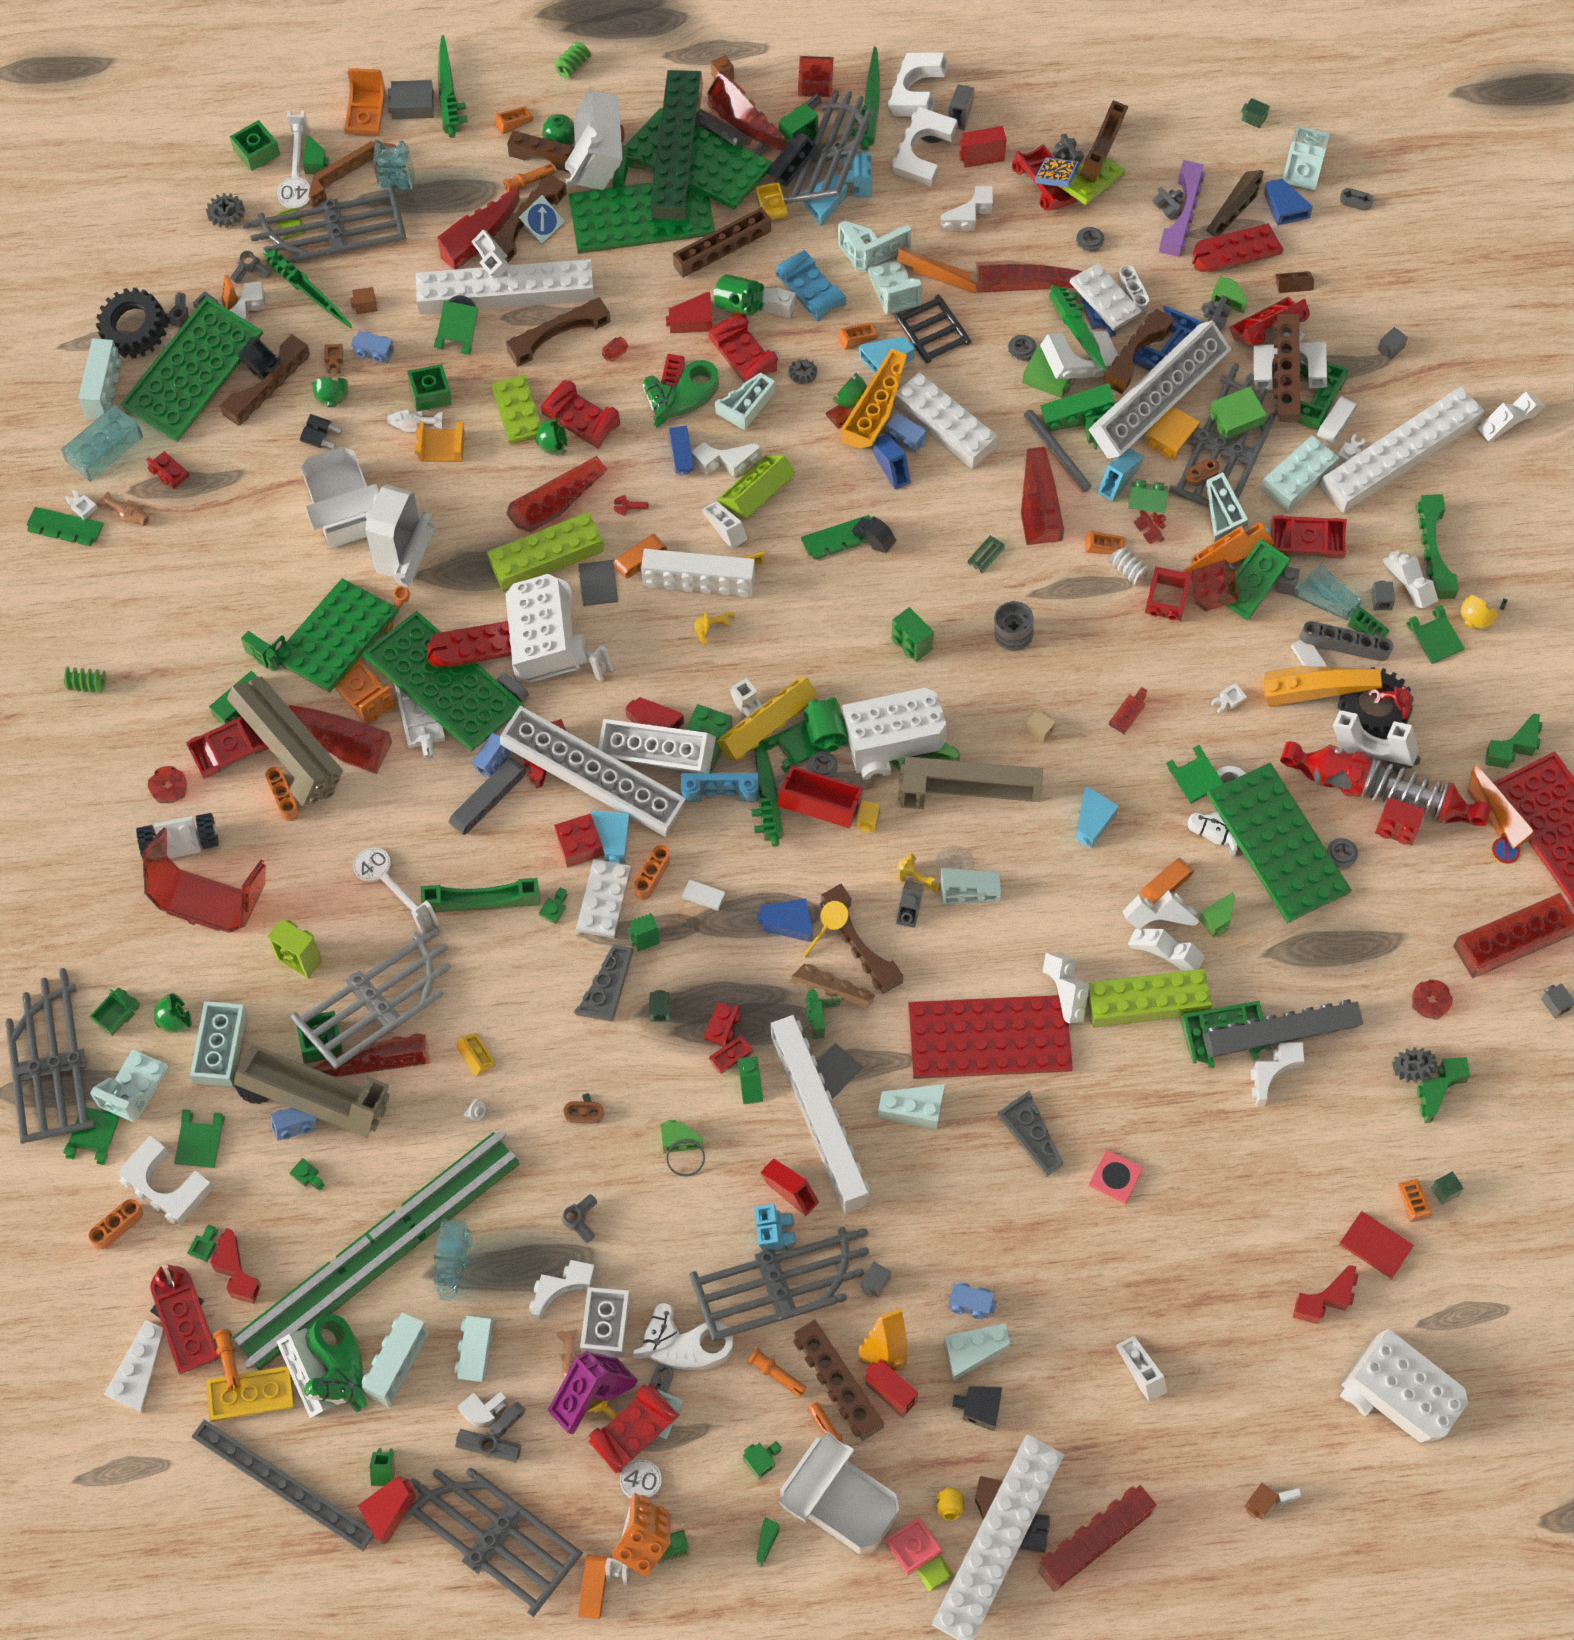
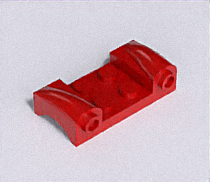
M1044 144L1029 153L1017 151L1012 161V170L1018 175L1027 172L1035 183V177L1045 158H1055ZM1035 183L1042 192L1039 203L1045 211L1059 209L1077 202L1075 197L1059 186Z
M1286 297L1229 327L1233 339L1246 345H1259L1263 343L1266 338L1264 329L1273 326L1272 323L1277 321V314H1299V322L1306 321L1310 316L1306 299L1295 303L1290 297Z
M737 313L708 330L709 339L744 383L759 373L776 372L778 361L776 353L770 350L766 352L748 331L749 321L747 317Z
M563 380L541 405L543 415L549 419L559 418L561 422H558L559 425L564 426L565 429L597 449L601 447L610 431L620 426V417L617 409L614 407H605L604 410L600 409L578 395L576 385L570 380Z
M1272 516L1271 538L1274 541L1272 547L1286 556H1289V554L1326 555V558L1344 559L1346 555L1345 534L1347 519Z
M242 716L203 735L193 737L186 742L203 779L220 772L221 768L253 753L257 755L269 749Z
M643 1384L636 1391L638 1395L635 1397V1400L601 1430L597 1427L589 1434L591 1439L588 1442L616 1474L680 1416L653 1384L648 1386Z

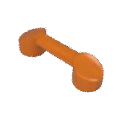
M397 586L395 588L394 597L397 600L393 606L400 610L402 604L410 599L408 588L404 586ZM393 620L383 630L382 633H387L391 631V629L393 628Z

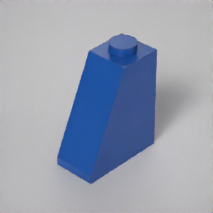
M1279 179L1266 182L1264 195L1277 226L1311 217L1312 205L1286 181Z
M687 425L669 428L668 435L675 473H679L680 476L688 475L694 468Z
M887 433L877 437L872 445L873 453L893 488L898 489L910 484L911 479L906 454Z
M806 898L760 906V913H757L758 924H762L763 931L807 942L813 941V931Z

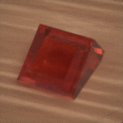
M837 405L825 414L840 429L850 416V411L845 407Z

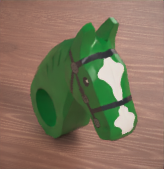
M696 360L688 364L676 387L662 384L653 375L646 377L643 381V390L652 411L655 413L653 419L655 420L654 426L657 428L668 418L684 415L704 405L713 397L719 387L718 369L713 363L706 360ZM696 376H706L710 379L704 384L692 381Z
M335 1314L323 1315L308 1328L305 1339L307 1348L329 1371L321 1378L310 1379L305 1384L304 1393L312 1400L329 1402L336 1405L350 1404L355 1412H359L361 1407L367 1406V1402L361 1390L363 1369L357 1340L349 1324L342 1317ZM321 1328L328 1329L335 1335L336 1346L330 1345L323 1340Z

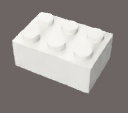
M588 1287L580 1345L581 1353L589 1351L610 1357L623 1358L630 1304L629 1291Z

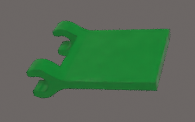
M444 300L434 348L443 350L446 339L463 343L461 353L471 355L472 340L479 308Z
M1442 605L1435 607V610L1432 611L1433 616L1436 618L1435 620L1420 626L1418 618L1414 616L1409 618V622L1406 623L1408 628L1415 634L1431 664L1465 649L1451 626Z
M805 720L777 735H772L765 739L767 750H771L776 745H779L787 756V759L782 761L783 765L781 766L784 773L789 771L791 765L796 766L809 759L814 753L820 752L814 750L811 746Z
M1200 745L1193 748L1197 758L1184 766L1177 768L1173 759L1166 763L1168 770L1177 781L1190 804L1205 797L1208 791L1224 784Z
M86 1107L87 1120H94L95 1128L73 1132L63 1153L66 1154L65 1158L74 1160L77 1148L95 1151L94 1159L97 1160L96 1164L105 1165L108 1150L120 1116L108 1111ZM79 1114L75 1124L80 1123Z
M183 1109L174 1164L215 1168L225 1116L222 1113H214L213 1125L191 1123L193 1113L191 1110Z

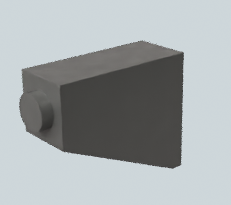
M958 84L952 97L949 117L957 120V129L965 130L974 99V87Z

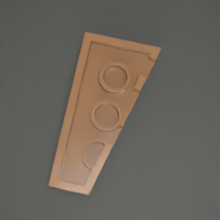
M804 963L792 975L790 983L796 985L797 982L807 984L806 988L822 989L826 995L832 997L840 995L842 1000L865 1008L869 1007L875 997L869 990L858 988L850 981L840 980L832 973L822 972L811 964Z

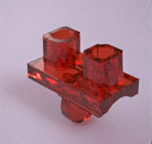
M1141 510L1139 512L1141 516L1134 521L1135 526L1139 531H1142L1147 526L1150 528L1148 532L1143 534L1149 544L1157 540L1161 543L1165 538L1157 527L1159 526L1161 529L1166 527L1164 524L1166 516L1164 514L1157 515L1154 512L1151 515L1153 520H1151L1148 514Z

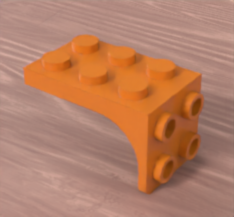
M349 68L350 92L344 128L345 134L379 135L386 94L382 71L377 69Z
M361 660L357 661L335 686L336 691L365 725L376 721L381 714L390 711L396 705L392 687L390 685L384 687Z
M634 1493L630 1499L629 1523L619 1543L612 1551V1557L639 1574L648 1576L670 1545L671 1514L663 1506L653 1504L645 1495L640 1496Z

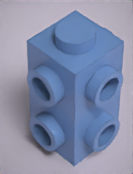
M359 330L351 343L355 355L361 358H369L379 363L388 364L394 351L392 339L386 336L374 335L371 332Z
M896 413L886 425V433L894 441L899 442L906 449L912 450L915 453L919 448H923L927 442L926 430L921 425L910 421L906 416Z
M492 733L471 764L480 774L490 777L507 760L512 751L500 745V736Z
M294 1108L278 1110L270 1114L271 1127L277 1141L290 1139L293 1136L307 1134L316 1130L318 1118Z
M959 1282L958 1284H953L948 1308L952 1309L951 1311L954 1313L972 1314L973 1318L982 1320L984 1318L988 1319L989 1313H994L997 1301L993 1300L994 1293H990V1290L986 1288H971L969 1284Z

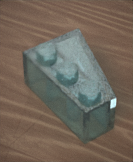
M1322 564L1294 588V597L1346 621L1361 606V599Z

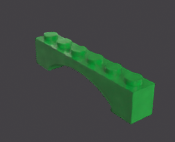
M1443 494L1421 495L1419 502L1416 503V512L1420 515L1418 526L1419 529H1422L1421 544L1425 546L1423 555L1428 565L1426 567V575L1433 581L1438 599H1455L1459 591L1457 575L1452 573L1444 564L1436 543V524L1438 519L1443 518L1446 510Z
M538 878L518 879V881L506 885L476 889L448 888L440 885L421 886V904L427 901L432 906L434 913L540 905Z

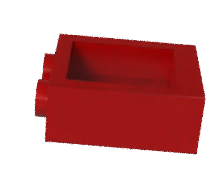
M1155 566L1145 613L1154 617L1161 616L1169 620L1181 621L1192 574ZM1156 583L1183 588L1180 607L1152 601Z

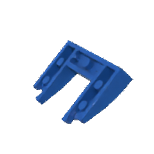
M1163 306L1164 313L1175 318L1170 330L1174 334L1160 352L1145 346L1134 355L1133 361L1144 369L1151 371L1203 322L1170 307Z

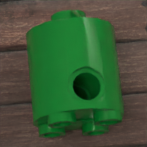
M724 275L717 281L715 286L714 302L719 309L752 316L764 307V285L755 280Z
M831 697L822 701L816 699L809 701L808 707L803 711L812 748L825 752L838 750L848 741V734L837 698Z

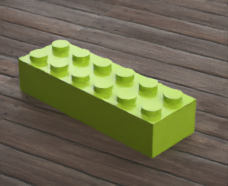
M586 512L489 550L487 555L489 564L502 591H506L514 583L549 574L604 552V543L590 513Z
M1205 969L1088 983L1090 985L1087 1001L1092 1028L1179 1018L1183 1014L1209 1010L1212 1007Z

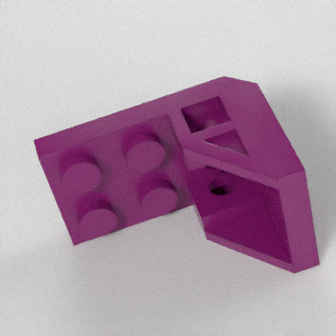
M586 1351L576 1357L548 1408V1412L567 1433L574 1434L593 1398L608 1401L634 1388L638 1380L618 1358Z

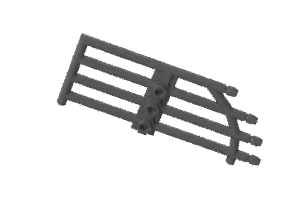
M835 90L829 103L822 105L825 113L813 140L818 148L802 167L791 196L784 198L785 204L839 196L841 194L872 116L871 108L866 110L864 117L859 112L864 101L863 96H859L855 106L852 107L849 105L852 92L848 91L845 94L842 103H836L839 91ZM833 110H839L826 143L819 146ZM845 113H851L841 140L833 144ZM857 119L860 127L855 140L848 141ZM848 155L835 189L828 190L840 159ZM833 158L821 190L814 192L826 160ZM819 160L806 193L799 195L811 163Z
M393 186L388 188L389 193L340 203L338 199H326V201L321 202L320 207L267 218L264 213H259V219L242 223L243 229L262 226L265 230L264 233L250 236L251 241L271 239L276 243V245L264 247V251L266 249L270 251L274 249L276 252L286 250L297 254V256L288 257L290 263L407 239L396 191ZM391 200V207L341 216V209ZM323 213L325 219L273 231L269 224ZM394 213L395 220L349 230L344 229L343 223ZM323 227L327 228L328 233L290 242H284L279 237ZM393 227H397L398 234L351 244L347 242V237ZM329 241L331 248L312 252L298 248Z
M1234 363L1228 376L1222 375L1220 378V382L1224 383L1217 399L1227 396L1230 387L1240 391L1251 386L1254 375L1250 373L1243 386L1234 381L1236 372L1239 369V364ZM1265 388L1261 389L1257 397L1261 405L1267 394ZM1271 412L1265 424L1260 426L1261 433L1254 448L1244 445L1250 430L1241 433L1237 442L1225 439L1223 434L1217 435L1210 432L1215 420H1212L1209 415L1204 428H1198L1193 436L1191 443L1196 446L1177 487L1171 485L1168 492L1209 507L1208 499L1200 496L1206 482L1197 485L1194 493L1183 490L1186 485L1185 475L1187 469L1195 465L1202 448L1213 451L1209 459L1217 460L1219 454L1229 457L1223 471L1227 480L1236 460L1246 464L1234 491L1238 500L1276 415Z
M61 968L59 973L61 988L50 993L48 987V979H41L42 998L33 1006H31L30 994L28 992L23 993L24 1015L15 1029L13 1028V1020L11 1018L6 1019L21 1144L95 1128L94 1120H87L81 1069L87 1067L84 1048L78 1049L70 996V993L76 991V985H69L68 974L65 968ZM63 996L70 1051L58 1054L51 1001ZM44 1007L50 1056L38 1058L33 1016ZM26 1027L30 1060L18 1062L16 1041ZM73 1070L80 1123L68 1125L61 1073ZM53 1075L60 1127L48 1130L41 1077ZM33 1079L40 1132L28 1134L21 1082Z
M841 1227L838 1229L839 1235L778 1254L775 1253L774 1249L760 1251V1253L754 1255L755 1261L698 1277L696 1271L691 1272L689 1276L712 1341L846 1301V1294L833 1295L842 1282L864 1275L863 1269L846 1272L849 1260L869 1254L867 1247L849 1252L848 1241L866 1236L868 1234L867 1229L862 1228L858 1229V1231L847 1233L845 1227ZM841 1243L842 1254L787 1271H782L780 1261ZM840 1263L836 1276L793 1289H789L786 1279ZM757 1268L760 1269L763 1277L707 1295L704 1294L702 1288L703 1284ZM762 1286L767 1288L769 1296L711 1313L708 1305L709 1302ZM830 1286L821 1300L799 1307L795 1306L792 1297ZM773 1304L776 1314L720 1331L717 1330L715 1320Z
M468 1468L466 1471L468 1476L475 1480L467 1482H455L447 1475H444L442 1471L435 1469L432 1474L435 1478L441 1480L444 1486L433 1490L428 1489L423 1484L421 1485L418 1480L412 1478L411 1481L415 1489L423 1496L410 1506L404 1517L408 1520L412 1515L464 1554L465 1557L462 1562L471 1570L479 1574L483 1569L531 1606L527 1613L532 1617L537 1614L583 1554L581 1550L480 1473L478 1474L475 1469ZM486 1489L506 1505L499 1514H496L466 1490ZM452 1491L489 1518L492 1523L484 1532L439 1496ZM431 1501L479 1539L470 1549L422 1512L420 1508ZM522 1518L526 1519L571 1554L564 1565L515 1528ZM509 1535L558 1571L551 1582L502 1546ZM495 1552L544 1589L537 1600L488 1563Z

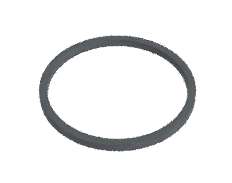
M678 1140L667 1151V1165L673 1173L679 1176H692L698 1173L704 1165V1150L694 1140ZM680 1142H692L703 1153L702 1164L693 1173H678L669 1164V1152L673 1146Z

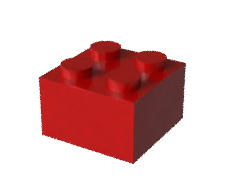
M1387 798L1375 834L1385 839L1397 840L1404 845H1412L1419 831L1425 809Z
M591 813L554 825L555 834L567 867L604 856L603 847Z

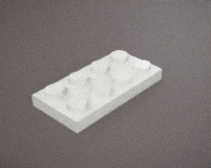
M1099 263L1071 278L1070 283L1113 331L1141 316L1142 311Z
M593 859L576 927L577 932L615 938L631 872L630 865Z

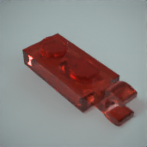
M1141 687L1135 696L1129 694L1109 721V726L1125 735L1144 709L1145 703L1143 701L1147 696L1148 690Z

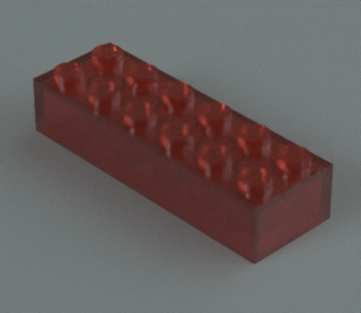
M1560 892L1458 936L1453 946L1473 979L1573 936L1574 914Z
M1141 1484L1137 1488L1134 1486L1130 1487L1120 1501L1115 1499L1107 1506L1108 1509L1104 1514L1101 1512L1096 1514L1091 1519L1092 1522L1089 1523V1526L1085 1527L1083 1525L1077 1529L1070 1541L1068 1538L1063 1540L1057 1546L1058 1549L1055 1553L1052 1554L1050 1551L1043 1556L1039 1563L1038 1573L1052 1591L1056 1592L1149 1518L1157 1504Z

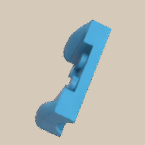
M806 250L793 255L776 266L777 277L791 292L796 293V298L817 322L831 309L846 305V296L815 266V261Z
M681 773V793L686 798L685 802H701L702 795L708 797L716 795L732 797L739 795L740 802H759L758 773Z

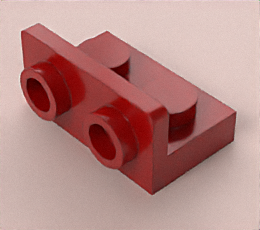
M165 451L154 460L150 457L146 459L148 470L153 475L157 474L161 482L166 486L169 485L172 489L176 488L190 476L188 471Z
M717 1002L704 1034V1040L721 1046H725L728 1041H732L735 1034L733 1028L735 1023L739 1024L742 1016L739 1005L735 1004L734 1007Z

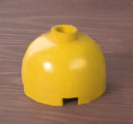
M1474 595L1467 596L1460 611L1462 618L1465 620L1464 624L1472 630L1474 628L1486 629L1490 627L1500 615L1493 607L1490 610L1486 606L1487 603Z

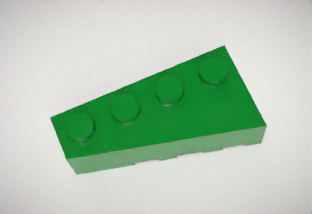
M1108 383L1042 404L1040 407L1046 427L1050 432L1085 425L1086 417L1105 414L1116 403Z

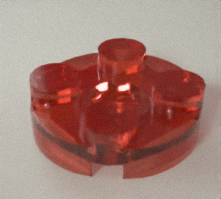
M160 767L154 771L155 774L148 780L150 794L158 803H173L183 799L186 795L187 779L184 773L176 769V767ZM167 781L172 784L169 788L163 787Z
M1429 979V981L1423 983L1420 982L1412 994L1413 1009L1426 1018L1440 1019L1447 1014L1452 1006L1453 998L1449 992L1450 989L1446 984L1435 979ZM1434 995L1437 1002H1429L1427 996L1431 997Z

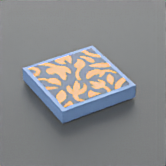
M1045 158L1035 177V183L1069 187L1079 168V162Z

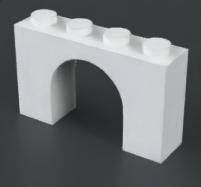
M906 53L905 59L902 61L900 73L897 75L896 85L893 87L891 99L888 101V108L891 110L893 117H912L913 113L917 112L918 107L933 111L935 101L931 92H911L909 89L916 81L922 78L945 77L949 64L944 53Z
M918 107L917 112H914L912 115L911 126L907 127L905 131V140L900 143L898 156L893 158L891 167H893L895 175L932 187L938 174V165L916 157L912 152V148L917 140L925 136H935L952 142L958 124L954 118Z
M1107 331L1092 332L1091 334L1101 353L1106 369L1112 367V363L1118 354ZM1063 333L1047 334L1040 346L1056 379L1104 377L1105 370H1102L1093 359L1092 361L1081 359L1071 351Z
M1299 342L1300 362L1308 369L1309 388L1327 387L1326 342ZM1274 344L1254 345L1255 391H1261L1262 388L1273 390V371L1277 366L1274 365V354H1277V348H1274ZM1284 349L1283 352L1289 353L1291 350Z
M1340 710L1333 724L1339 747L1346 752L1355 753L1360 751L1372 758L1409 766L1414 765L1419 748L1412 725L1393 722L1387 736L1388 740L1367 733L1361 726L1358 714Z
M149 1136L117 1172L121 1178L119 1181L126 1188L131 1186L135 1189L134 1193L140 1199L144 1200L146 1198L149 1200V1205L157 1212L163 1211L165 1213L164 1217L172 1224L177 1222L181 1226L214 1188L208 1180L194 1171L183 1185L174 1192L162 1194L152 1190L150 1187L151 1175L169 1153L162 1144Z

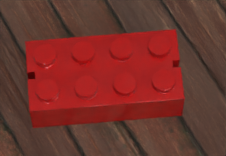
M791 765L786 779L779 790L777 806L850 829L861 805L864 788Z

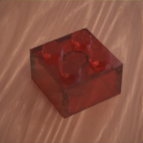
M800 56L798 96L813 97L818 94L820 97H832L834 57Z
M1225 559L1192 570L1194 602L1206 612L1238 601L1235 568Z

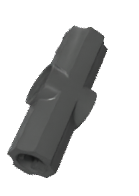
M460 1429L455 1444L456 1448L479 1453L488 1458L495 1457L517 1463L522 1446L519 1443L495 1438L491 1434L483 1435ZM486 1442L494 1443L493 1448L490 1450L483 1449V1446Z

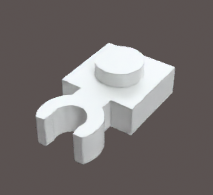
M1354 434L1351 437L1350 444L1345 442L1337 454L1339 460L1345 463L1360 453L1365 439H1362L1361 442H1356L1357 435Z
M72 490L74 498L65 496L66 502L71 505L72 510L84 520L98 509L97 505L85 495L80 498L76 490Z
M1235 683L1220 693V697L1213 699L1211 705L1220 704L1221 707L1217 711L1220 714L1224 712L1226 706L1233 709L1246 701L1247 696Z

